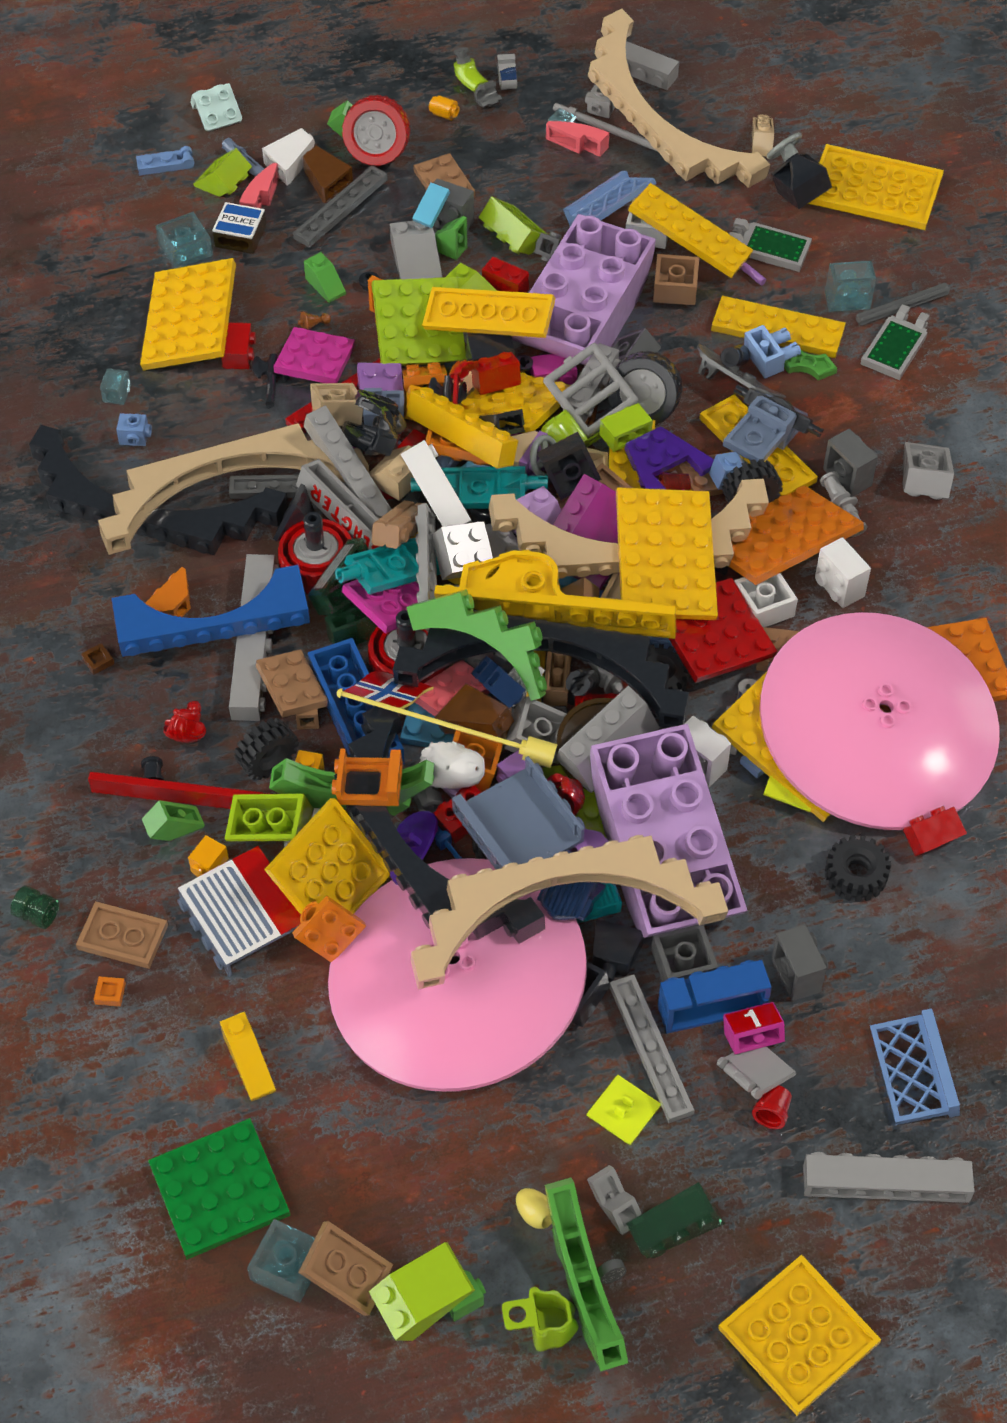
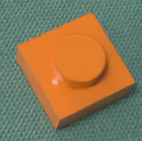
M99 976L94 995L95 1004L121 1007L126 985L125 979Z

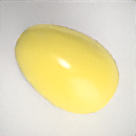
M521 1189L516 1195V1205L522 1218L527 1224L536 1229L549 1227L552 1224L547 1196L535 1189Z

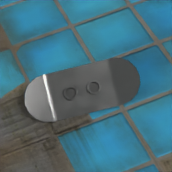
M701 344L697 346L702 357L698 373L704 375L707 368L709 370V374L705 378L712 379L721 370L749 389H755L763 394H771L774 397L786 398L784 394L758 382L755 376L739 370L737 365L733 367L725 366L721 361V357L708 347Z

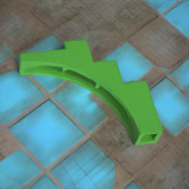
M467 589L417 602L406 607L413 631L427 628H447L471 634L498 650L513 665L524 682L531 701L540 699L546 694L547 683L539 671L540 659L533 650L542 645V633L540 628L536 627L535 621L507 628L508 617L506 612L502 611L501 605L474 612V600L468 594Z
M287 758L272 767L269 789L280 794H304L313 809H321L330 798L337 800L336 795H332V780H335V772L305 766ZM426 759L412 767L402 769L399 806H386L389 814L395 816L407 809L411 803V797L432 785L434 781L433 762Z
M572 1178L546 1184L545 1190L553 1225L552 1233L556 1253L565 1269L569 1294L579 1313L583 1337L600 1371L628 1364L624 1338L610 1309L590 1249L574 1181Z

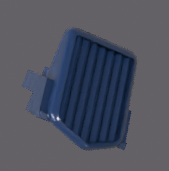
M577 882L541 889L537 900L541 902L543 908L554 920L580 919L583 921L592 912L595 902L604 894L606 885L599 882Z

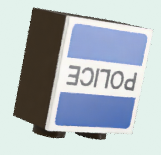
M225 202L212 230L214 246L254 254L266 228L265 209Z

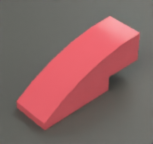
M548 121L546 123L547 140L578 154L584 149L601 157L609 148V132L574 122Z
M272 163L251 181L240 199V205L260 209L262 205L270 206L279 181L278 163Z

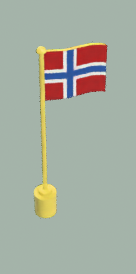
M377 670L367 674L356 685L344 691L343 689L337 691L339 698L343 696L519 748L518 754L523 755L522 760L525 761V758L529 756L534 763L551 768L557 748L555 743L528 736V739H522L520 744L404 710V708L412 705L422 694L433 690L434 686L420 682L418 687L394 684L393 674Z

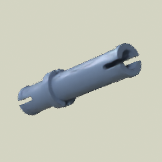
M231 138L223 141L222 148L226 152L237 148L251 164L252 167L249 169V172L256 177L264 170L259 163L247 154L243 147L238 146Z

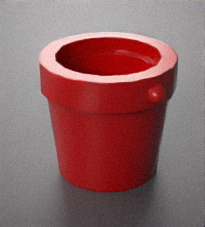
M780 1085L764 1093L753 1108V1118L767 1128H783L788 1118L787 1113L792 1097L791 1093Z

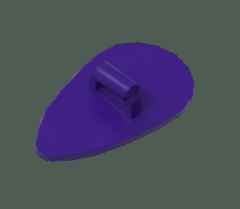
M420 811L405 818L397 828L402 839L422 860L436 835L438 820L433 813ZM394 871L390 872L393 882L398 885L396 874Z

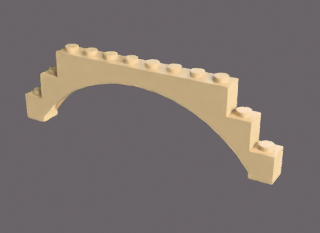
M623 9L604 17L601 29L604 37L597 40L595 48L597 59L590 62L588 77L612 101L614 106L625 115L626 119L638 129V132L650 142L651 146L662 155L663 159L675 169L676 173L685 181H688L705 171L707 176L716 184L736 175L739 181L743 182L747 188L764 180L767 177L770 164L758 151L755 153L737 152L704 143L678 130L650 107L634 84L626 60V39L632 33L634 21Z
M299 423L127 470L130 490L113 495L117 515L98 520L100 534L109 555L131 549L130 542L136 531L157 507L193 484L228 472L276 467L301 470L302 465L320 459L340 481L344 483L345 481L332 461L314 444L313 440L307 441ZM355 448L354 451L369 473V465L361 450Z
M764 479L741 480L735 497L721 512L711 519L715 568H723L730 564L734 555L731 541L741 542L747 539L751 530L749 515L755 517L764 514L769 503ZM515 494L491 495L489 511L492 531L509 532L516 530L519 551L530 550L550 556L557 564L559 579L566 576L586 577L593 574L607 576L612 573H620L617 543L596 541L561 530L530 512L515 499Z
M636 835L629 838L628 841L618 842L613 840L601 847L593 848V846H586L574 853L568 854L567 851L556 853L551 858L535 857L524 864L509 863L501 869L492 870L491 868H485L474 875L458 874L453 876L451 880H448L447 884L452 911L441 909L430 915L429 927L434 946L431 947L426 944L416 947L415 951H411L410 960L418 990L444 984L445 971L452 957L478 925L494 912L520 897L544 888L562 884L602 882L640 889L679 906L695 917L699 925L724 920L728 913V908L719 882L711 884L710 881L697 884L694 888L685 859L677 860V858H670L660 864L652 836L643 837V835Z

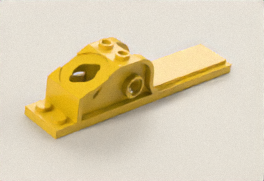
M513 550L482 562L474 561L463 565L459 587L449 584L443 586L435 585V598L467 589L468 594L474 600L473 609L479 611L501 605L502 611L504 610L507 615L522 616L536 620L543 619L549 622L568 623L575 626L593 627L595 629L618 631L632 635L639 634L642 636L673 639L676 637V606L666 603L565 595L561 592L558 583L559 573L557 564L550 556L544 553L532 552L530 550ZM497 567H499V569L497 570V572H496L492 577H490L489 579H487V577L489 576V574H490L494 569H496Z

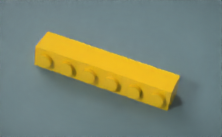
M422 387L421 390L411 391L407 410L409 418L497 469L514 465L519 440L510 436L509 432L494 427L495 425L491 422H485L479 418V415L464 410L463 406L450 402L447 397L434 393V390L431 388Z

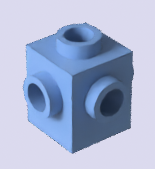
M120 413L116 429L119 445L146 446L147 438L151 437L152 426L148 424L147 415Z

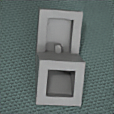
M612 1166L605 1167L587 1179L598 1204L620 1234L623 1235L644 1221L635 1198L624 1191L618 1175Z

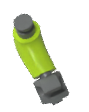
M468 47L455 49L454 53L457 55L456 62L453 64L455 75L462 84L475 92L474 96L479 106H492L502 100V97L498 95L494 87L496 82L493 80L487 81L478 72L474 59L470 58V55L467 54L469 51Z

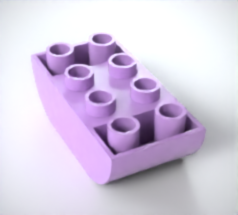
M578 214L529 292L553 294L556 298L546 338L512 336V340L563 358H568L570 355L574 357L592 343L597 345L601 343L611 347L642 293L651 267L656 239L642 235L634 229H624L602 222L593 216ZM591 356L586 358L580 364L586 365Z
M688 724L592 745L590 750L592 780L607 840L623 842L636 835H643V837L652 836L660 864L670 858H677V860L685 859L694 888L697 884L710 881L711 884L720 883L728 908L725 918L746 913V904ZM621 885L631 918L636 928L642 931L643 937L699 925L695 917L679 906L646 891Z

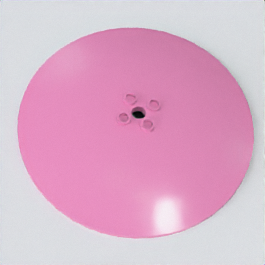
M859 612L837 615L818 621L798 632L780 649L768 668L760 695L761 727L765 742L777 767L794 788L810 802L833 816L850 823L882 830H903L911 826L910 820L923 815L924 819L932 816L930 811L943 805L946 810L955 807L956 811L959 812L980 792L994 768L999 748V722L993 698L985 681L970 660L948 640L934 631L907 619L887 614ZM879 705H887L891 712H883Z
M451 859L428 864V866L450 880L455 875H474L485 868L496 870L488 859ZM391 880L366 899L354 913V915L365 922L366 927L330 964L328 979L329 999L336 1024L346 1043L366 1065L392 1081L409 1087L440 1092L477 1089L507 1079L529 1067L550 1050L564 1034L579 1007L585 987L587 959L585 944L576 919L554 920L543 908L541 902L537 900L541 890L518 898L520 900H526L529 897L534 900L545 916V930L518 944L513 936L509 937L503 926L479 940L472 932L454 955L460 957L459 961L448 965L445 971L444 984L418 990L410 960L411 951H415L416 947L426 944L433 947L434 943L431 931L422 919L423 913L421 910H416L412 906L407 890L402 891L399 885H396Z

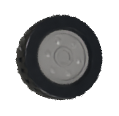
M638 351L628 355L617 364L616 370L637 396V403L641 405L652 420H655V426L669 418L677 408L683 391L682 378L674 363L660 353ZM609 377L607 386L614 382L611 377ZM620 389L608 396V402L612 410L627 400Z

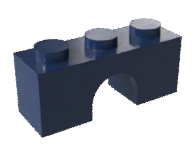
M487 655L471 673L489 692L509 708L518 704L523 698V693L526 689Z

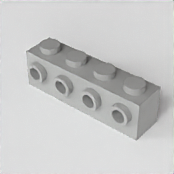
M599 343L600 349L613 366L616 367L621 361L619 360V350ZM592 354L576 381L601 364L594 354ZM607 371L567 400L574 409L578 408L607 387L610 375ZM594 407L581 416L584 423L592 415Z

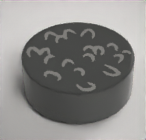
M611 1259L603 1263L597 1272L601 1283L609 1284L621 1279L627 1270L622 1260Z

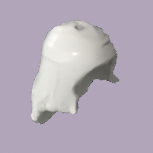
M443 741L438 743L431 742L429 747H426L421 752L420 762L427 759L434 763V781L431 786L435 788L456 789L470 787L478 784L484 776V758L476 751L467 749L460 743L454 741L452 743H445Z

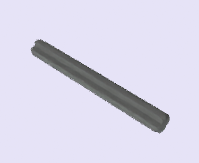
M942 283L860 312L856 315V322L862 326L897 313L902 304L912 308L949 294L950 287L947 283Z

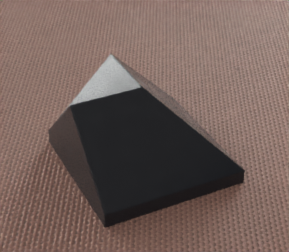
M300 484L279 523L273 537L274 540L280 541L283 534L291 526L303 521L307 513L315 512L305 485Z

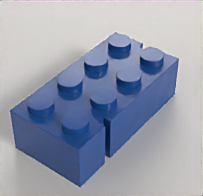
M747 960L736 966H720L714 971L705 973L702 971L694 972L688 979H684V977L666 979L660 983L657 1007L665 1032L669 1034L724 1021L723 1014L766 1004L769 1002L768 998L770 997L772 987L763 961Z

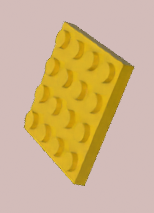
M520 373L521 385L480 395L475 389L466 399L458 404L463 406L464 410L477 415L523 409L525 423L523 427L525 432L520 433L535 431L561 406L543 383V377H534L526 373ZM554 381L561 392L571 386L564 382ZM499 420L500 428L505 427V424L519 426L515 423Z
M330 798L264 869L300 914L309 903L313 901L320 903L326 896H329L354 914L366 899L375 893L390 876L383 858L374 851L365 835H363L358 826L334 798Z
M800 1255L719 1324L718 1327L796 1416H799L881 1342L879 1336L803 1255Z

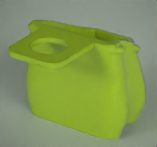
M563 410L559 415L551 418L541 428L542 432L547 433L556 442L578 432L586 448L601 438L599 435L600 431L587 438L567 410Z
M532 1287L529 1290L528 1298L507 1301L502 1304L505 1328L511 1331L531 1327L534 1346L539 1352L564 1346L578 1331V1323L573 1317L575 1314L574 1304L561 1296L556 1290L541 1291L537 1287ZM521 1307L525 1310L526 1317L522 1322L516 1323L510 1319L509 1312L512 1308Z

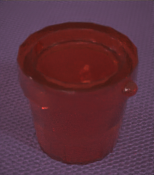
M660 473L659 482L666 490L684 489L691 491V480L688 473Z

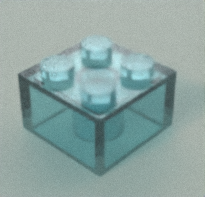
M194 212L155 225L158 244L174 269L213 256L211 238Z
M872 261L829 264L825 288V298L829 312L871 309L876 283Z
M274 1219L247 1267L250 1280L300 1303L311 1281L298 1272L315 1237Z

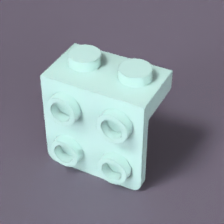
M230 83L225 85L219 84L211 89L199 90L192 94L190 103L193 109L197 108L206 131L216 130L241 122L242 115Z

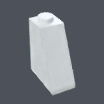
M301 128L262 148L264 164L268 167L272 163H278L279 178L286 185H289L303 169V155L314 148V138Z

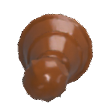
M302 311L298 325L310 330L320 322L329 324L331 316L328 313H323L319 317Z

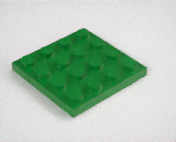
M250 1118L148 1160L187 1260L291 1216Z

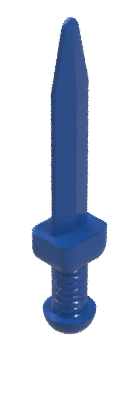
M438 826L435 835L438 848L440 850L447 848L456 859H462L451 846L452 836L446 830L442 831Z

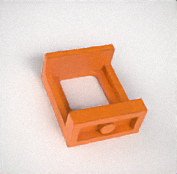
M340 749L339 759H335L334 772L337 774V780H332V795H336L340 805L399 806L403 768L401 750H391L390 758L347 757L346 750ZM351 771L381 773L379 792L377 794L345 793L347 773Z

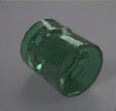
M24 885L15 894L10 912L21 920H29L33 925L46 929L57 916L59 900L50 895L41 894L39 890Z

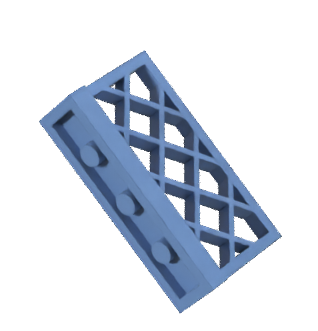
M627 171L619 172L563 209L569 225H572L578 214L593 216L600 221L639 196L650 183L653 185L657 184L655 178L629 177Z
M922 1010V1015L870 1025L895 1124L900 1125L948 1115L949 1118L960 1116L959 1101L933 1010ZM918 1024L920 1032L915 1039L903 1033L907 1026ZM888 1030L894 1033L895 1036L888 1045L879 1039L877 1032ZM899 1037L912 1043L905 1054L893 1047ZM916 1046L926 1051L927 1056L922 1063L910 1057ZM889 1052L902 1058L896 1068L885 1063V1058ZM906 1061L918 1067L912 1078L900 1072ZM922 1070L933 1076L934 1080L929 1087L916 1081ZM896 1076L909 1082L902 1093L892 1088L891 1083ZM912 1085L925 1091L919 1102L906 1096ZM930 1094L940 1100L941 1108L931 1110L925 1107L923 1103ZM903 1100L915 1106L911 1114L899 1115L898 1107Z

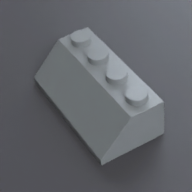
M627 686L559 749L556 760L592 793L594 786L590 762L591 746L657 731L659 726L646 702L633 689Z

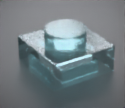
M559 108L548 121L575 123L576 116Z

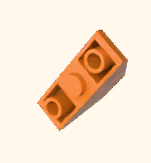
M181 567L176 573H173L161 588L155 590L153 596L145 604L162 613L183 617L191 609L186 569Z

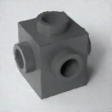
M552 231L549 234L541 233L537 239L534 253L542 255L541 259L548 262L562 241V235Z

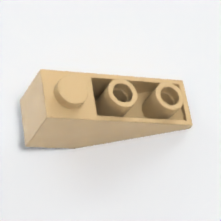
M758 115V117H753L752 153L758 151L762 156H767L768 152L773 148V118H769L768 115Z

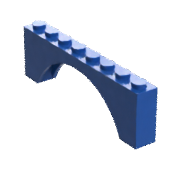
M299 565L275 569L269 583L255 598L233 611L212 617L184 618L168 615L148 606L136 594L111 598L122 657L310 623Z

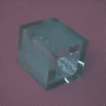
M107 368L100 386L103 402L125 404L131 387L128 371Z

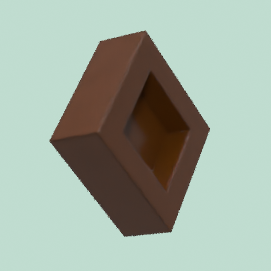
M102 643L81 653L82 660L93 675L114 665L112 656Z

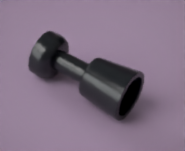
M744 345L727 347L721 353V361L728 367L735 365L743 366L750 358V352Z

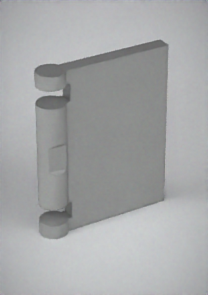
M767 1047L736 1055L733 1052L726 1057H720L717 1061V1065L724 1069V1072L748 1093H751L755 1099H760L764 1093L796 1075L789 1065Z

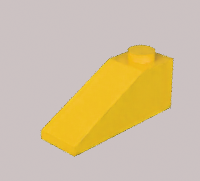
M245 1012L220 1021L224 1040L251 1102L276 1092Z

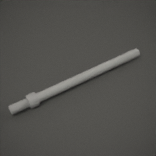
M555 103L553 106L554 111L566 115L568 119L573 121L575 119L657 151L644 137L578 112V109L571 106L568 108L558 103Z

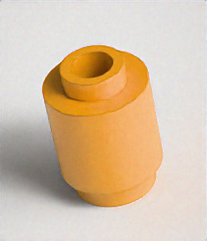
M440 95L433 96L430 100L429 111L436 116L453 120L459 114L460 108L455 100Z

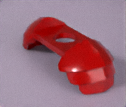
M465 359L461 362L458 360L449 373V376L454 380V404H458L459 383H463L464 378L469 375V371L474 369L473 360L466 361Z

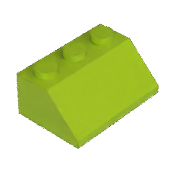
M495 197L490 198L479 215V218L484 222L483 226L492 232L495 231L497 233L496 237L504 243H509V248L516 254L524 253L530 255L535 251L536 242L540 234H547L517 207Z
M304 794L233 795L225 840L291 841L311 820L313 807Z

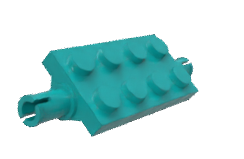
M509 466L498 469L495 467L441 468L465 509L489 508L491 495L515 494V499L517 500L526 495L528 489H538L544 486L548 490V475L527 476L526 466ZM411 477V492L422 491L415 478Z
M416 537L408 539L407 542H404L397 549L389 548L385 545L346 556L344 562L346 567L335 570L336 579L339 580V583L357 579L369 595L417 581L416 574L419 572V566L416 560V554L418 553ZM436 557L437 575H440L441 573Z

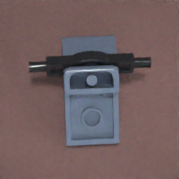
M736 385L733 393L744 398L743 402L749 405L748 413L723 440V446L749 460L755 459L758 462L759 459H763L766 461L777 447L783 450L799 431L806 434L810 432L820 437L824 429L812 424L813 419L807 417V413L794 407L789 401L780 397H774L771 394H763L752 388L747 390Z

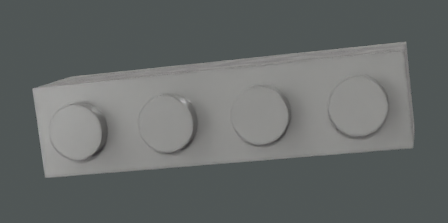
M626 41V60L631 76L668 90L678 78L679 61Z

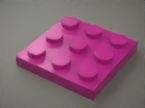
M294 327L274 364V373L320 383H338L355 348V340Z
M358 580L346 583L342 588V593L384 633L396 630V615L402 610H407L406 607L418 602L417 592H419V584L416 581L370 595Z

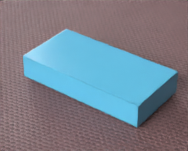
M430 182L412 218L413 221L432 228L450 194L449 189Z

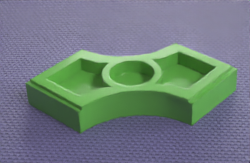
M801 350V355L792 357L784 363V368L788 374L804 372L814 376L817 380L837 373V367L826 354L811 355Z

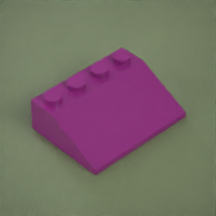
M584 474L553 525L580 537L618 544L616 491ZM593 574L585 578L601 590L610 575ZM572 576V577H574V578H576V579H578V580L581 579V578H583V577H578V576Z

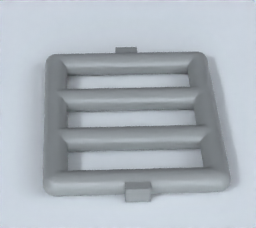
M592 343L574 357L570 355L563 360V365L543 379L545 386L561 407L571 414L587 438L600 430L601 419L638 402L637 396L596 343ZM594 354L601 364L561 392L554 381ZM607 371L614 382L574 409L567 399ZM620 389L627 400L587 427L581 416Z

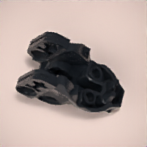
M359 389L355 396V405L379 416H375L372 426H363L345 421L341 430L351 446L365 451L364 455L387 454L386 456H390L392 451L399 446L398 440L407 428L406 421L398 411V405L393 400Z

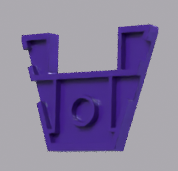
M661 426L627 442L624 448L633 470L637 472L638 482L641 488L666 490L655 476L685 461L700 476L710 472L714 461L713 458Z

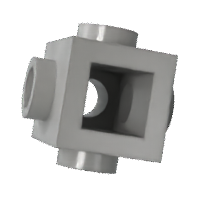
M594 85L591 92H587L585 98L587 112L609 118L615 109L612 101L602 93L597 85Z

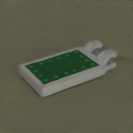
M736 218L733 232L729 234L753 249L749 258L800 272L811 246L812 238L755 222L748 223L747 220Z
M902 304L896 317L892 315L887 318L861 358V365L900 380L927 338L928 332H926L928 322L926 321L930 315L921 312L916 323H910L906 321L909 316L907 313L910 307Z

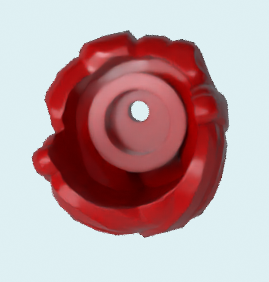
M191 701L187 704L186 709H174L172 718L165 720L163 730L165 736L181 743H194L202 739L206 734V728L200 722V703L198 701Z
M559 773L551 775L547 778V781L551 780L554 783L557 794L561 799L564 798L568 801L571 812L576 816L585 803V793L582 784L576 779H570Z

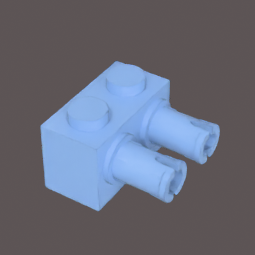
M761 325L744 334V346L748 348L750 359L764 378L784 371L786 360L801 355V349L797 342L783 348L779 347L778 344L791 339L786 327L774 333H769L766 327Z

